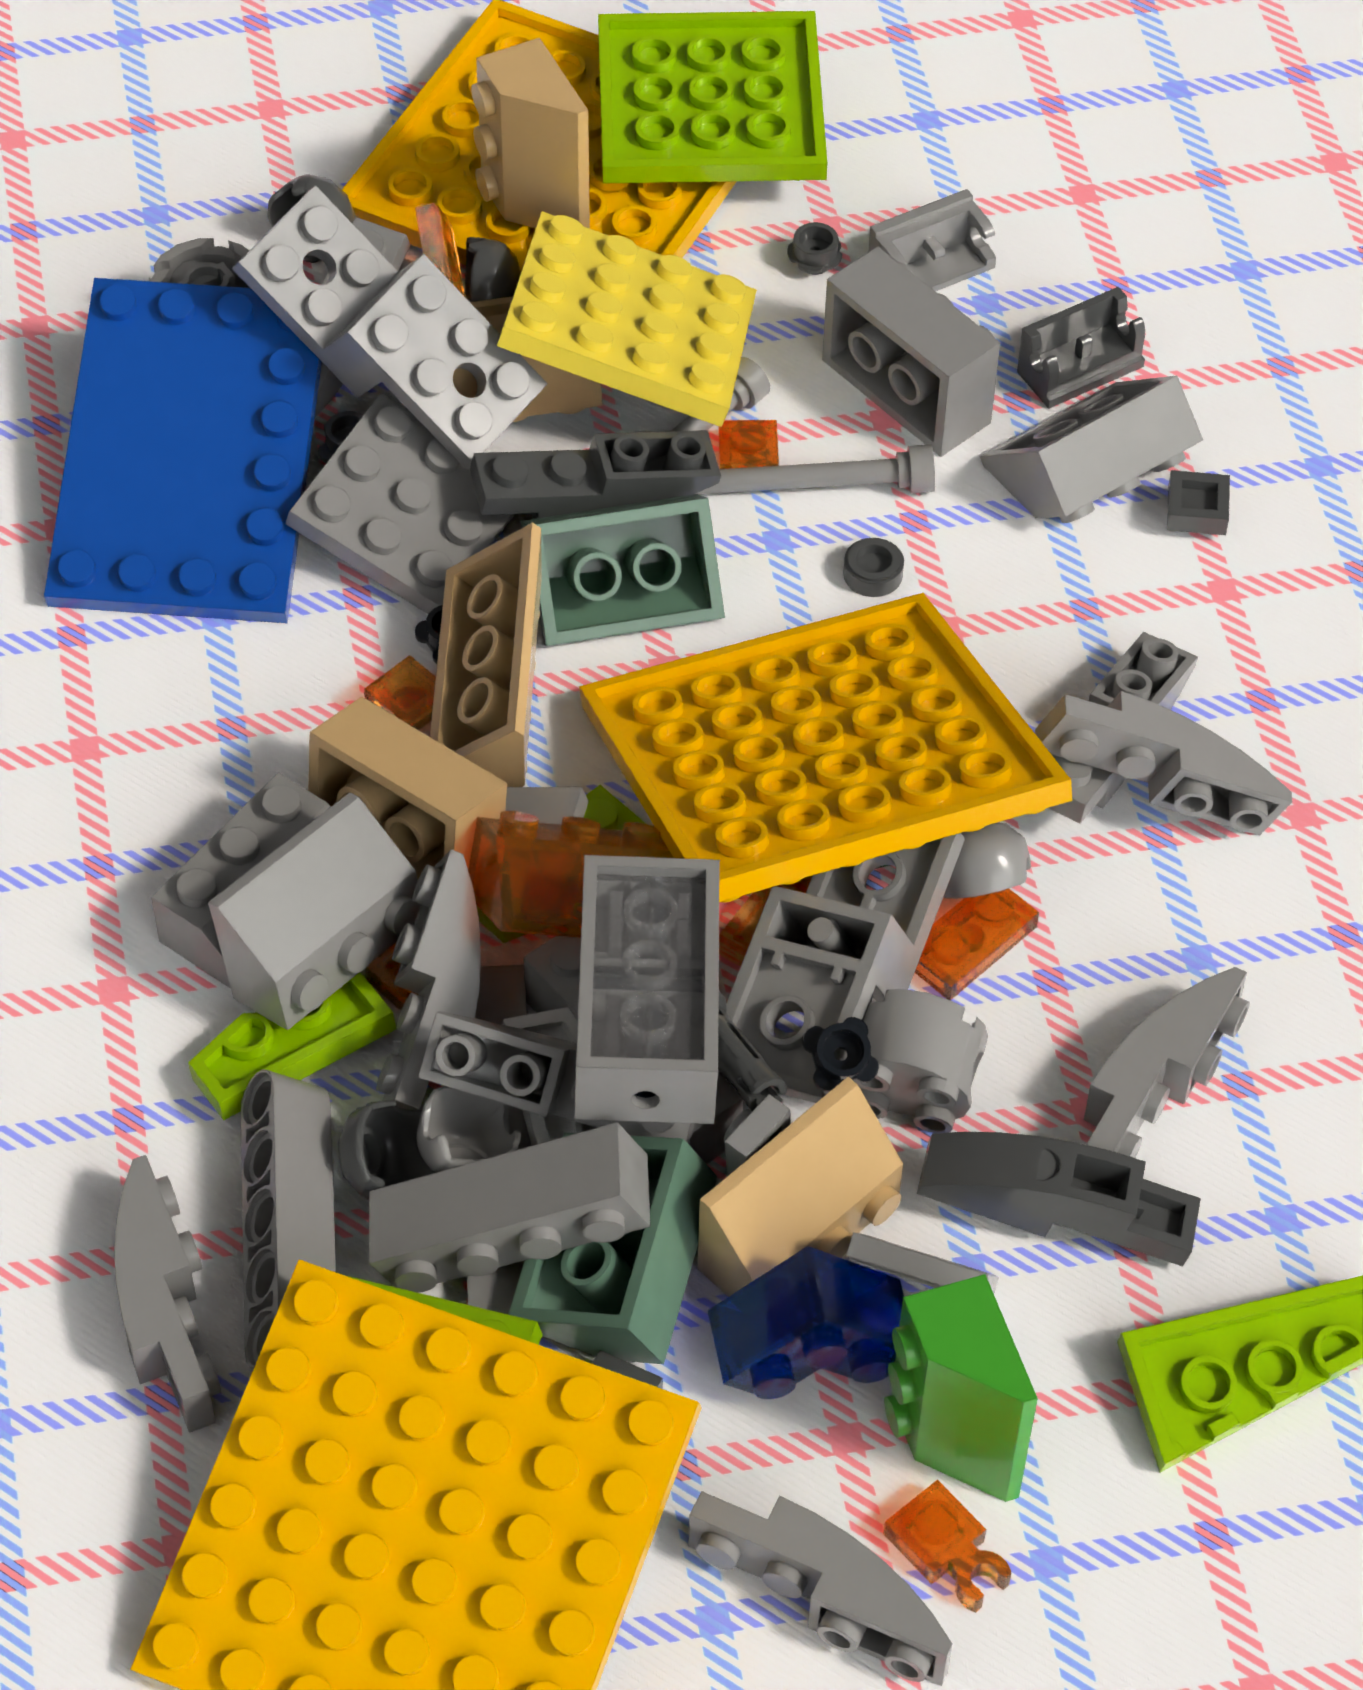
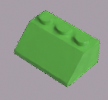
M986 1274L903 1297L900 1326L892 1329V1339L896 1352L895 1361L888 1364L892 1392L891 1395L884 1397L887 1420L896 1438L905 1436L914 1460L1005 1502L1019 1498L1038 1398Z

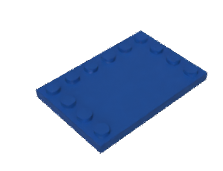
M94 278L44 598L48 607L288 624L300 533L285 523L289 511L305 492L322 361L251 288Z

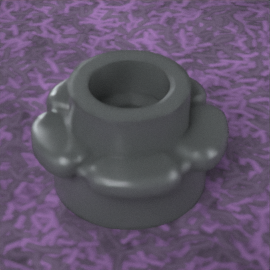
M818 222L807 223L795 231L793 242L788 245L787 255L791 262L798 263L800 270L808 274L818 275L832 270L839 265L842 260V253L840 252L841 243L837 232L829 225Z

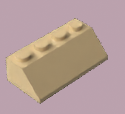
M533 522L446 570L430 737L505 781L507 787L525 786L527 773L528 741L542 582L541 528Z

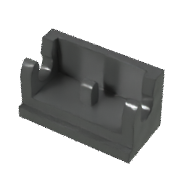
M1119 287L1113 288L1023 327L1017 373L1046 407L1050 409L1144 367L1145 358L1142 356L1145 339L1144 321L1142 317L1130 321L1128 325L1125 316L1128 310L1127 296Z

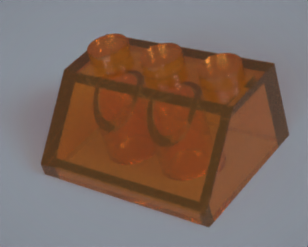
M502 811L500 812L499 819L477 817L468 871L474 889L476 905L500 931L581 938L584 855L674 857L661 838V832L655 826L649 824L627 822L624 823L623 830L602 829L600 823L582 817H563L562 823L559 825L539 823L538 817L524 812Z

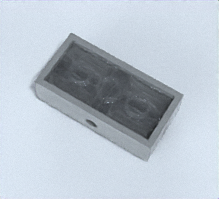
M584 855L574 1119L714 1124L718 1079L720 860Z

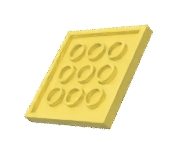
M542 211L497 346L722 427L730 408L757 290L745 286L742 281L733 276L725 274L715 275L691 266L689 262L675 255L663 256L637 246L632 240L624 236H609L584 227L572 217L565 215L554 216Z

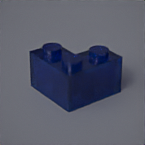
M810 1246L803 1248L707 1310L723 1384L755 1394L761 1399H775L791 1393L798 1382L821 1368L852 1378L859 1383L868 1384L887 1378L889 1376L888 1364L896 1359L892 1329L900 1326L904 1297L900 1279Z

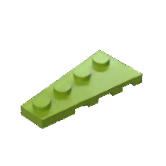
M1363 1275L1122 1332L1117 1344L1159 1472L1165 1471L1362 1365Z

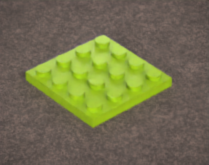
M815 11L598 14L603 183L827 180L828 162Z

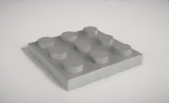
M381 392L289 511L285 524L429 614L434 608L443 605L446 570L494 544L515 514L481 515L470 473V466L464 468L407 408Z

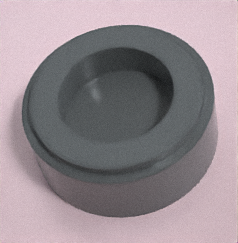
M865 538L853 543L847 549L844 557L843 576L846 584L853 591L863 596L881 597L892 593L900 586L903 579L904 556L895 544L881 538Z

